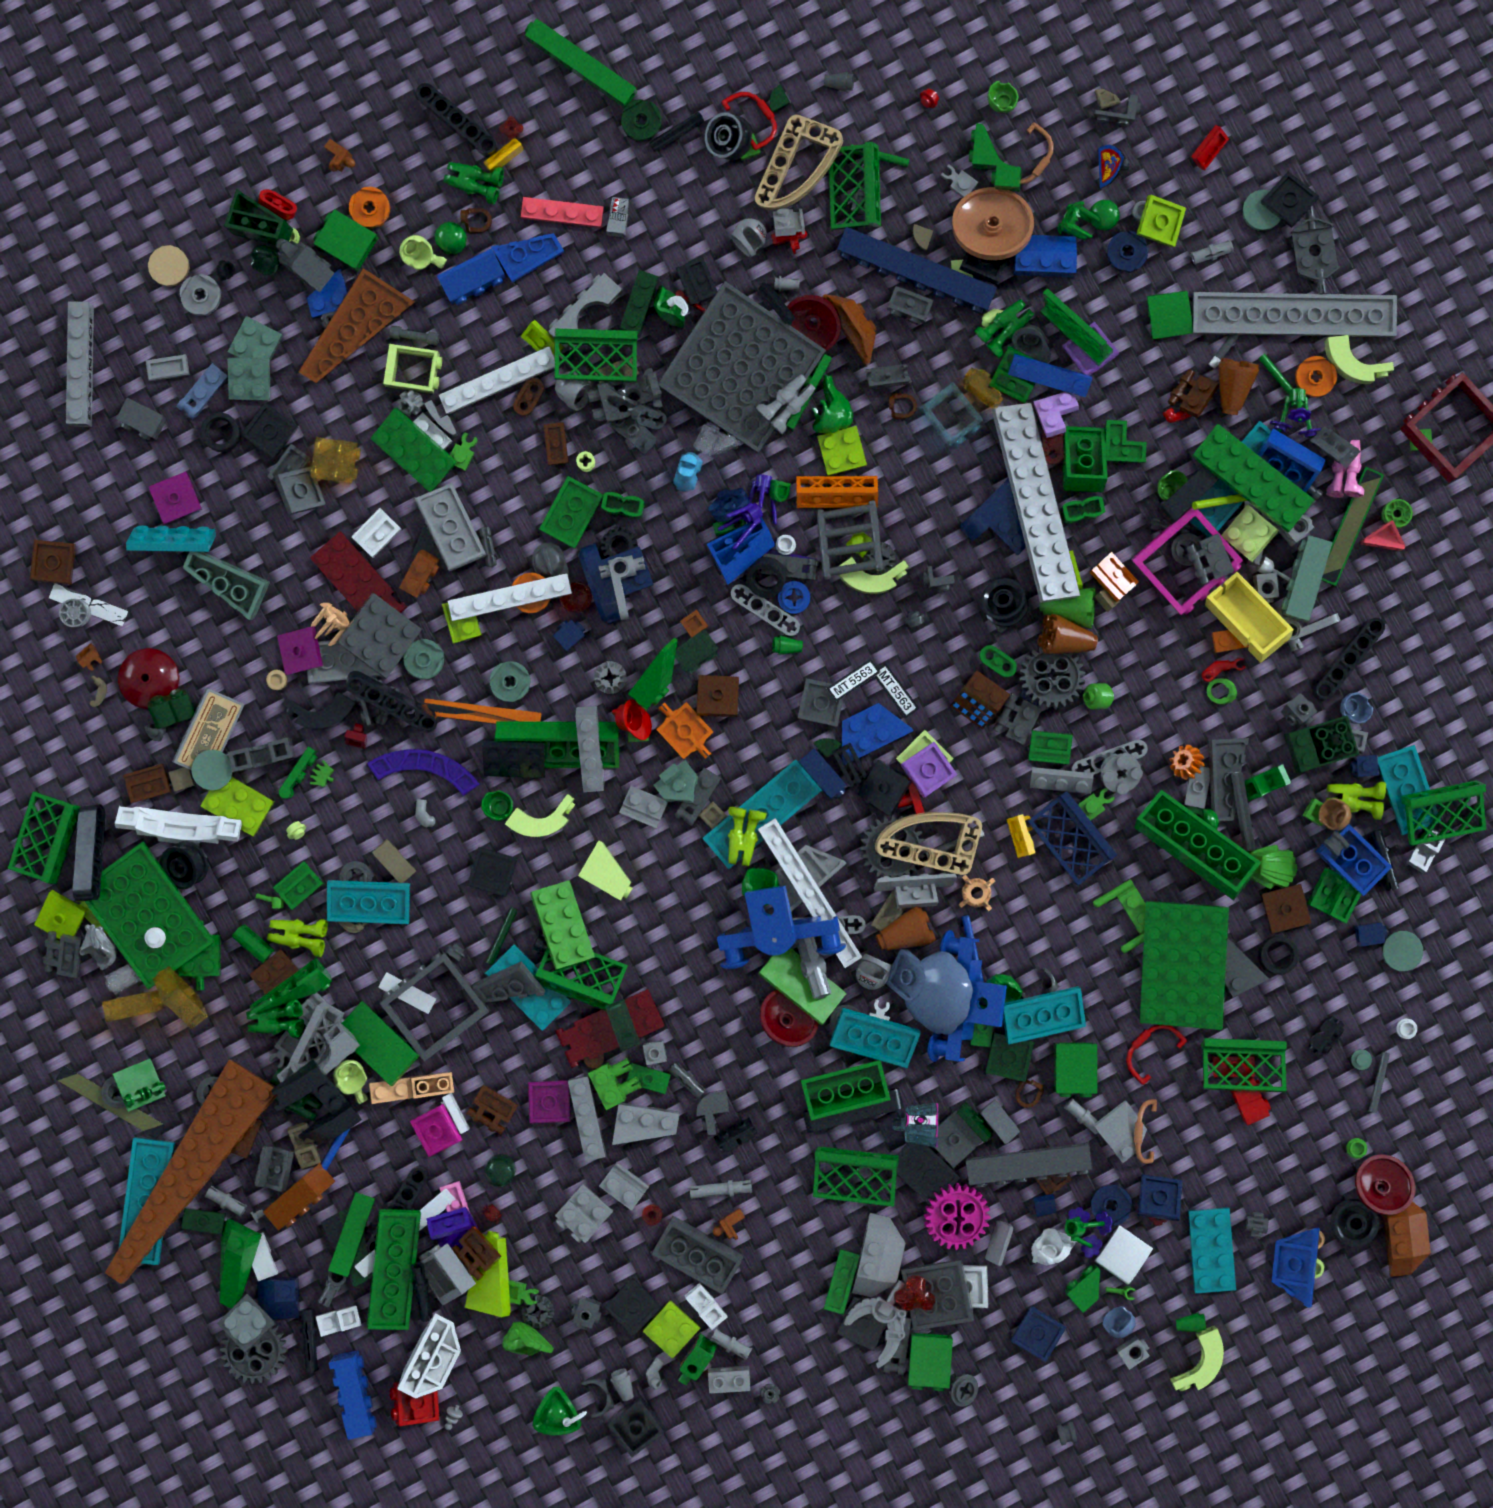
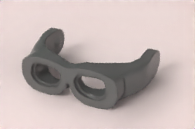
M1044 967V973L1049 975L1052 983L1050 992H1055L1060 986L1057 984L1054 976ZM1022 992V997H1023V998H1028V997L1025 995V993Z
M606 1378L588 1379L581 1382L582 1385L597 1384L607 1394L605 1408L590 1414L591 1418L601 1416L614 1408Z

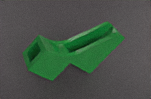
M976 123V129L971 132V142H974V149L969 152V162H972L973 169L996 170L992 171L991 184H995V189L1020 192L1021 167L1011 166L1001 161L985 126Z

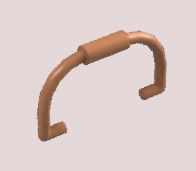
M1035 122L1031 124L1027 132L1031 134L1034 129L1040 132L1047 139L1049 145L1048 153L1032 171V175L1021 180L1020 185L1029 183L1034 178L1039 177L1050 163V158L1053 154L1054 144L1051 136Z
M1156 1099L1143 1102L1138 1112L1137 1122H1135L1134 1143L1136 1155L1143 1164H1150L1154 1161V1151H1149V1159L1143 1158L1141 1144L1143 1113L1146 1107L1151 1104V1111H1157Z

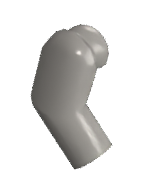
M658 1357L655 1358L646 1371L648 1384L653 1389H659L662 1386L659 1370L664 1365V1361Z

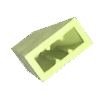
M599 840L578 876L619 900H622L623 897L627 899L633 889L630 887L632 882L605 844Z

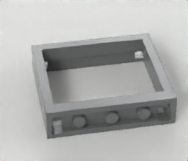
M439 952L430 959L432 961L430 965L425 967L423 964L414 971L416 975L409 980L406 977L398 984L399 989L395 992L392 990L388 991L382 996L383 1001L380 1002V1005L424 1062L491 1011L487 1004L474 992L471 983L447 953L442 955ZM444 962L478 1006L479 1010L425 1051L391 1007L390 1003Z

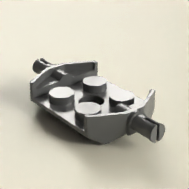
M1312 206L1306 212L1305 221L1291 231L1298 276L1317 283L1318 294H1326V278L1340 268L1337 262L1332 231L1334 225L1333 223L1316 218ZM1311 246H1316L1319 249L1318 256H1312L1309 253Z

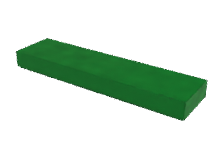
M355 1192L328 1272L349 1277L375 1198Z

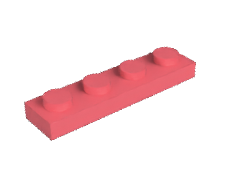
M523 197L521 219L602 228L604 207Z

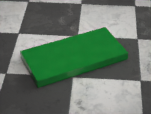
M361 1001L342 1023L359 1043L355 1052L390 1086H393L420 1056L364 1001Z

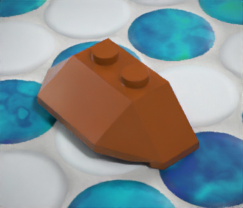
M828 294L823 295L822 297L837 309L841 318L842 332L866 367L869 366L876 336L875 331L877 330L871 320L867 321L863 315L866 313L860 303L856 304L853 299Z
M1414 1202L1399 1214L1383 1215L1390 1277L1411 1275L1431 1254L1427 1215Z

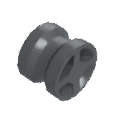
M1337 831L1332 833L1330 839H1326L1323 842L1327 849L1336 857L1341 854L1343 849H1347L1350 846Z
M1068 1422L1064 1426L1061 1424L1056 1425L1061 1446L1066 1445L1070 1441L1073 1443L1077 1442L1073 1422Z

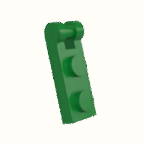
M309 746L307 747L279 789L280 797L287 799L293 797V788L297 783L300 784L306 776L305 770L308 766L312 767L317 760V750Z

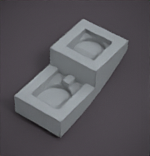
M432 400L424 403L438 425L451 436L457 437L458 434L450 417L446 415L441 418Z
M1434 828L1431 831L1435 835L1440 833ZM1445 839L1417 844L1406 863L1423 874L1426 873L1434 856L1439 853Z

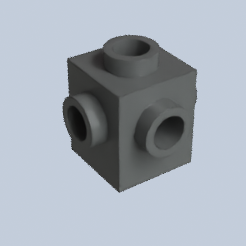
M1301 693L1281 711L1287 722L1294 726L1296 730L1301 726L1305 728L1315 720L1313 716L1317 712L1313 703L1307 700Z
M582 1295L579 1304L575 1303L571 1315L574 1316L572 1322L576 1323L575 1326L587 1330V1328L592 1329L593 1324H598L602 1314L598 1312L601 1302Z

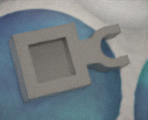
M951 165L947 166V169L951 171V175L947 176L942 172L940 176L946 181L953 182L950 185V189L962 198L971 193L978 184V181L963 170L958 175Z

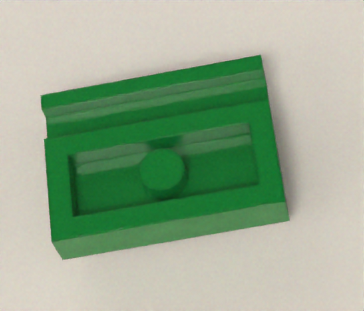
M1031 730L1028 760L1069 764L1073 735Z
M303 861L276 884L273 889L276 890L289 908L294 910L324 883L307 863Z

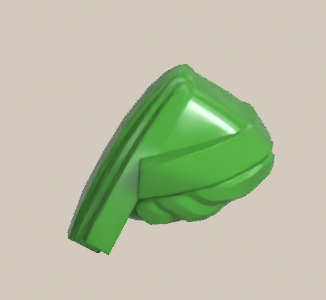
M1272 845L1249 852V854L1261 862L1251 880L1269 889L1274 885L1286 888L1293 881V877L1296 876L1297 864L1292 851L1279 850L1277 845Z
M513 1322L502 1342V1347L505 1351L531 1356L540 1351L552 1353L554 1350L552 1345L539 1332L523 1322Z

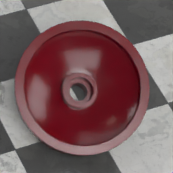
M803 295L795 298L787 305L788 309L795 316V320L790 326L826 351L835 345L840 336L842 325L840 315L833 304L820 296ZM811 318H816L817 323L812 322Z
M144 648L131 653L123 661L119 669L118 684L122 695L129 703L139 708L148 709V702L151 698L157 695L168 696L171 691L179 687L180 676L176 663L168 654L158 649ZM145 674L149 676V680L147 682L143 681V676Z
M778 990L771 992L762 1002L760 1022L765 1033L774 1042L785 1047H798L809 1042L816 1034L819 1023ZM782 1019L787 1021V1025L782 1022Z
M1374 1155L1366 1159L1356 1172L1355 1187L1357 1194L1363 1204L1373 1212L1386 1216L1396 1215L1403 1212L1412 1203L1415 1196V1181L1408 1167L1399 1159L1390 1155ZM1378 1186L1382 1188V1192L1378 1190Z

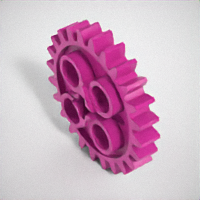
M956 1183L954 1189L948 1184L947 1191L941 1187V1194L939 1195L934 1192L936 1199H929L931 1206H925V1209L929 1212L924 1214V1218L928 1220L924 1223L929 1228L927 1232L929 1235H932L934 1241L938 1240L940 1246L945 1243L947 1249H950L952 1244L956 1250H958L960 1244L966 1249V1243L968 1242L973 1246L974 1238L978 1241L981 1240L978 1236L979 1233L986 1234L983 1227H989V1224L985 1221L991 1218L986 1213L990 1210L985 1205L987 1203L986 1199L982 1198L983 1195L980 1192L976 1193L974 1187L969 1190L967 1184L962 1189L959 1183ZM967 1203H972L970 1209L963 1210ZM946 1204H952L950 1209L943 1210ZM946 1223H951L949 1229L942 1230ZM971 1223L968 1229H962L964 1224Z

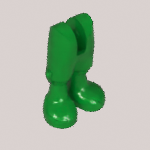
M448 162L447 170L458 173L459 176L457 178L456 176L445 175L444 183L463 190L467 194L480 193L486 197L488 204L494 205L500 193L499 188L484 186L476 181L481 180L501 187L504 177V169L502 167H496L493 172L488 173L483 172L477 165L470 166Z
M1022 299L1010 305L1003 312L997 313L993 320L994 323L988 327H977L974 330L975 334L998 359L1003 356V343L1008 338L1011 339L1015 331L1023 328L1034 315L1029 308L1019 317L1016 316L1026 305ZM1004 327L997 337L988 342L997 330Z
M298 1000L288 1001L285 1008L276 1006L252 1014L251 1011L246 1012L247 1019L258 1020V1023L248 1025V1032L272 1033L276 1035L282 1032V1030H288L292 1038H299L303 1033V1019L278 1020L281 1017H301L303 1009Z

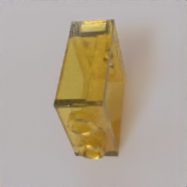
M170 966L160 971L153 978L161 1000L191 1029L208 1017L199 995Z
M159 990L102 1002L106 1022L163 1010L162 1006L165 1004L163 994L159 993Z

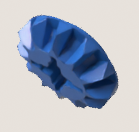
M788 582L784 584L782 591L778 594L779 605L788 613H800L810 603V592L801 582ZM793 589L797 596H803V598L797 599L795 606L792 600L785 599V597L792 595Z

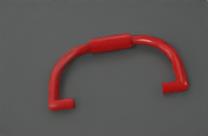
M738 92L722 100L721 104L726 111H729L731 108L727 103L736 98L749 97L754 99L763 114L771 122L772 131L770 136L758 144L752 139L751 146L754 150L762 148L774 139L777 132L775 115L764 100L750 92Z
M1153 1025L1148 1030L1145 1029L1131 1043L1132 1046L1126 1058L1127 1067L1130 1073L1142 1085L1146 1084L1152 1077L1147 1074L1142 1078L1134 1070L1131 1062L1132 1053L1151 1036L1153 1031L1158 1029H1167L1173 1032L1181 1040L1176 1045L1180 1049L1187 1042V1039L1173 1026Z

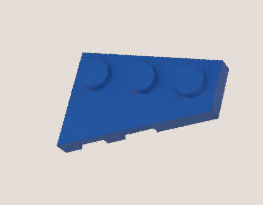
M554 233L519 242H510L505 245L491 246L512 283L564 253Z

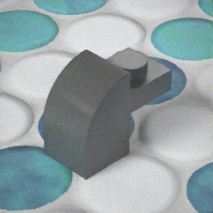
M726 1089L709 1092L698 1103L696 1114L697 1116L705 1115V1118L702 1119L703 1131L707 1130L708 1135L716 1134L714 1114L729 1112Z

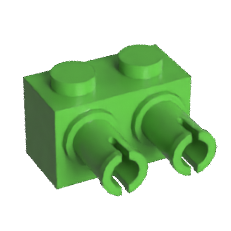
M628 1058L612 1066L607 1062L588 1073L606 1110L624 1102L626 1095L642 1088L641 1083H637L639 1081L637 1076L622 1084L618 1083V1076L633 1070L631 1064L623 1067L629 1064Z

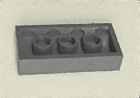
M672 1216L652 1252L653 1256L722 1295L744 1257L739 1252L675 1216Z

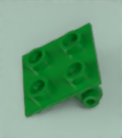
M151 1059L112 1074L128 1112L166 1096L164 1092L166 1089L163 1082L160 1083Z

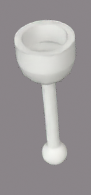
M1265 556L1262 558L1260 566L1257 567V571L1262 574L1273 572L1287 581L1290 579L1287 575L1274 569L1273 561Z

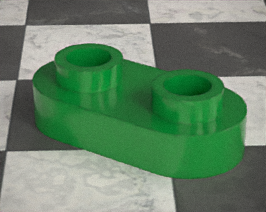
M992 645L981 649L979 658L985 666L1001 677L1007 678L1015 674L1017 664L1014 659ZM987 652H991L993 654V658L991 660H988L986 658ZM1003 664L1010 666L1009 671L1003 670Z

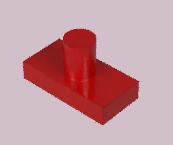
M912 782L908 788L909 793L904 795L898 805V809L913 805L915 814L925 813L918 790Z

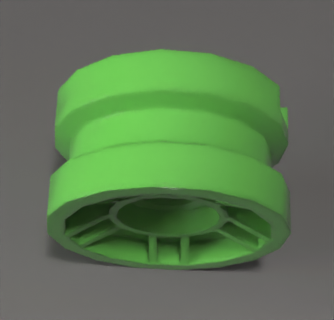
M1402 499L1388 502L1381 511V518L1384 523L1393 520L1397 528L1407 525L1413 515L1410 504ZM1395 510H1398L1399 515H1401L1400 517L1394 516Z

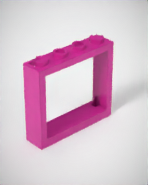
M1192 506L1131 559L1180 615L1183 613L1187 615L1195 608L1193 605L1199 599L1203 601L1210 594L1209 590L1214 586L1219 587L1226 581L1225 576L1218 579L1213 577L1186 602L1180 605L1144 565L1143 561L1194 516L1211 535L1218 533L1198 509L1194 510ZM1220 535L1226 552L1233 559L1231 561L1234 569L1233 574L1240 569V563L1243 560Z

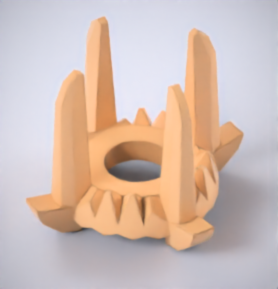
M321 603L320 606L323 609L314 619L311 627H316L323 618H327V622L319 630L315 639L331 625L324 636L331 633L334 628L340 630L328 644V646H332L337 643V640L350 624L347 618L348 614L345 611L342 613L340 610L332 607L330 603Z
M964 875L962 877L966 882L962 889L964 900L959 906L961 908L966 904L975 908L984 906L990 911L992 909L988 903L992 895L990 886L995 880L991 878L986 882L980 878L969 879ZM974 887L982 889L983 895L981 898L975 899L972 897L971 891Z

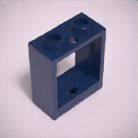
M815 748L798 761L829 799L832 797L837 799L845 792L844 787L846 784Z

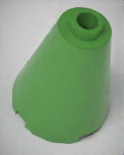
M1095 588L1079 589L1080 596L1077 598L1040 603L1039 609L1043 611V615L1057 614L1081 627L1092 629L1095 614L1093 600L1096 596Z

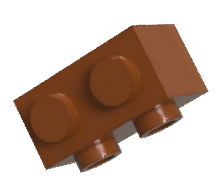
M423 549L419 551L399 588L416 598L421 594L425 595L430 586L428 582L431 576L434 577L439 570L437 565L440 559Z

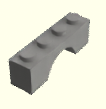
M605 273L602 276L597 275L591 282L592 286L587 291L584 289L577 296L578 301L574 305L570 304L563 311L564 315L560 320L555 319L550 324L549 334L554 337L555 328L578 329L579 317L585 309L594 305H602L609 308L623 294L622 289ZM561 344L566 351L571 348L568 344Z
M597 706L577 707L575 717L583 792L604 791L605 780L600 753Z
M339 1021L323 1034L325 1047L321 1055L315 1059V1062L326 1074L337 1067L343 1059L352 1054L359 1046L354 1035ZM291 1062L277 1075L280 1083L305 1064Z
M585 1075L571 1078L568 1080L585 1161L606 1157V1150L597 1118L590 1077Z

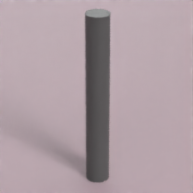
M1383 1051L1369 1111L1377 1113L1390 1053Z

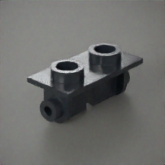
M1332 1015L1330 1018L1327 1017L1320 1027V1030L1325 1035L1321 1036L1316 1033L1309 1043L1308 1049L1313 1053L1318 1051L1317 1055L1320 1058L1323 1055H1328L1333 1047L1331 1044L1334 1039H1339L1344 1032L1343 1022L1339 1021L1337 1024L1338 1019Z
M749 1117L738 1121L736 1125L727 1130L720 1131L714 1139L721 1152L726 1151L727 1153L739 1146L736 1139L740 1138L742 1143H745L754 1138L758 1132Z

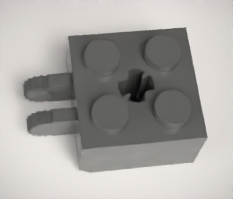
M282 238L277 240L276 248L282 252L279 255V262L305 284L320 292L334 275V272L329 269L331 265L323 258L317 256L313 249L300 241L297 244L292 240L290 242Z

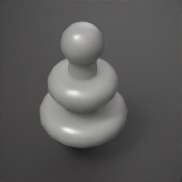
M458 1405L448 1407L446 1410L448 1414L445 1417L448 1422L445 1424L446 1430H451L452 1424H456L458 1419L463 1416Z

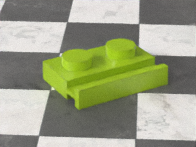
M448 603L442 604L453 643L482 636L477 616L452 621Z

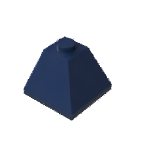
M299 1276L257 1280L258 1305L272 1319L300 1318Z

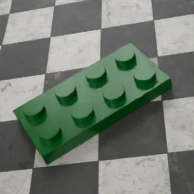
M398 408L393 409L370 438L429 492L436 489L457 463L453 457Z

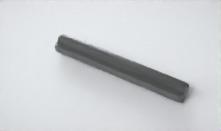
M1235 772L1231 774L1243 849L1245 851H1252L1256 847L1244 776L1242 772Z

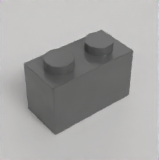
M126 398L116 418L121 422V427L129 431L132 428L139 431L138 435L148 441L150 438L157 440L167 420L165 416L129 398Z

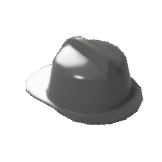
M1028 322L1023 328L1015 331L1012 342L1016 350L1038 361L1049 363L1051 352L1045 340L1044 332L1040 327L1030 325Z
M549 542L539 545L534 550L532 563L535 573L545 578L568 574L569 578L567 563L559 546Z

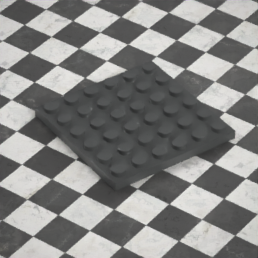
M724 281L658 381V384L661 388L759 452L774 430L770 422L785 409L787 404L783 405L770 421L765 419L756 410L757 405H769L774 402L778 390L783 389L800 374L807 380L826 350Z

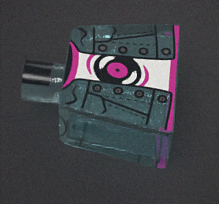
M939 1103L906 1107L905 1118H893V1131H905V1141L908 1143L938 1147Z

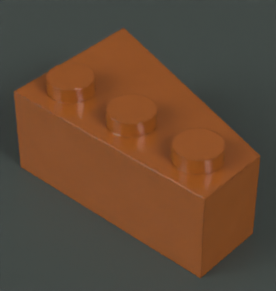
M319 1163L265 1209L263 1213L278 1231L283 1226L289 1228L297 1221L295 1216L297 1214L300 1217L303 1216L310 1209L308 1205L310 1203L313 1205L318 1203L323 1198L321 1194L336 1181Z

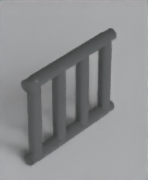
M874 500L869 501L867 505L826 512L822 509L817 510L822 572L825 580L831 579V576L857 571L875 568L876 571L883 570L877 507ZM869 512L870 523L826 530L825 520ZM871 531L872 542L828 549L827 538ZM873 550V561L830 568L829 557Z

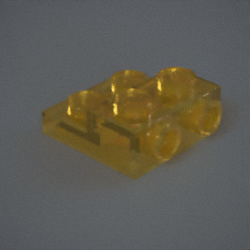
M971 367L964 376L963 381H965L963 388L990 408H998L1003 398L997 389L993 387L991 389L988 388L992 381L989 378L990 374L983 369L978 370Z
M316 437L310 478L352 484V480H356L358 468H354L355 460H359L361 448H357L358 443Z

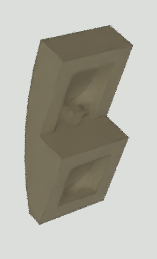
M388 839L372 851L374 856L399 883H404L416 872V869Z
M307 1121L287 1129L301 1169L321 1163L315 1141L308 1138L304 1141L298 1136L309 1127Z

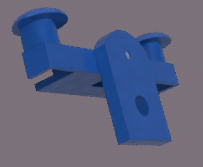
M786 885L745 892L751 927H746L737 934L725 935V933L717 936L719 950H724L726 961L720 963V966L724 969L741 968L749 962L750 958L744 957L742 947L756 946L757 949L765 954L780 955L788 951L797 939L820 936L823 947L816 949L818 954L833 955L846 948V944L840 941L838 932L840 927L837 916L821 921V916L797 920L792 919ZM765 904L773 906V914L765 912Z
M952 930L946 931L942 936L940 951L948 952L951 955H958L957 962L966 969L972 984L973 993L968 1016L952 1034H948V1040L942 1039L941 1034L934 1033L930 1037L927 1052L932 1062H936L940 1056H944L945 1060L965 1061V1058L960 1057L962 1040L973 1039L975 1023L1002 1027L1007 986L980 982L982 960H972L974 942H979V939L969 937L955 938ZM983 997L988 1001L985 1009H982L979 1005V1001Z

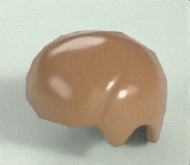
M1337 798L1326 800L1319 809V821L1332 831L1343 830L1349 824L1352 817L1350 807Z

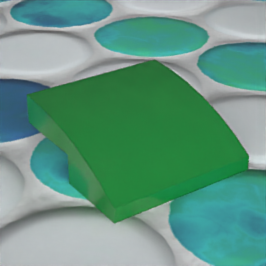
M1187 290L1147 296L1152 339L1193 334Z
M1008 346L989 386L1026 403L1035 382L1008 375V371L1014 354L1031 359L1034 358Z
M1324 868L1307 904L1343 923H1347L1361 894L1338 873Z

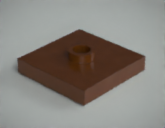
M34 540L30 580L72 585L76 544Z
M698 675L697 716L737 717L739 677Z
M1301 884L1261 894L1272 934L1311 924Z

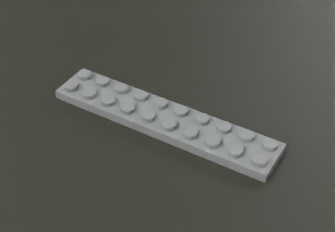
M1194 292L1192 308L1193 334L1396 337L1397 295Z
M1032 404L994 407L992 414L1040 603L1077 598L1080 596Z

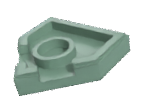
M686 760L678 766L674 763L659 775L661 779L654 784V787L666 802L683 801L685 803H693L698 776Z

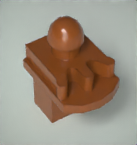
M329 139L324 146L328 152L334 155L329 163V169L333 172L337 170L342 172L345 166L353 168L355 161L351 153Z
M738 1208L717 1221L719 1226L713 1229V1235L718 1237L724 1233L728 1239L733 1237L734 1240H737L738 1236L732 1225L745 1218L742 1211Z

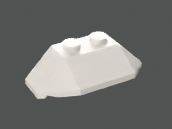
M436 1313L422 1332L403 1370L397 1387L398 1390L413 1398H418L443 1388L461 1352L453 1322Z

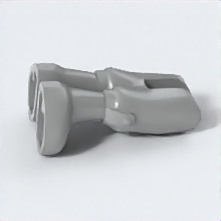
M802 374L797 376L783 389L778 390L774 402L769 405L758 404L756 410L765 419L770 421L775 413L783 405L787 404L785 409L770 422L781 434L786 431V422L791 414L795 415L800 412L801 407L816 389L810 383L800 393L797 392L806 381Z

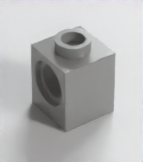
M1277 573L1253 576L1254 589L1268 603H1273L1274 599L1279 597ZM1264 583L1271 587L1269 594H1265L1262 591Z
M664 1039L643 1043L646 1065L667 1062Z
M1135 1335L1117 1347L1116 1351L1130 1370L1149 1357L1147 1350L1150 1348L1143 1338L1139 1340ZM1132 1347L1139 1348V1353L1136 1356L1129 1355Z

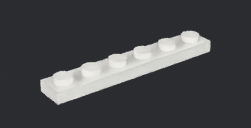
M546 347L440 394L439 397L446 414L455 412L555 368L554 354L551 347Z
M562 574L449 600L448 605L452 621L570 595L572 591L568 574Z

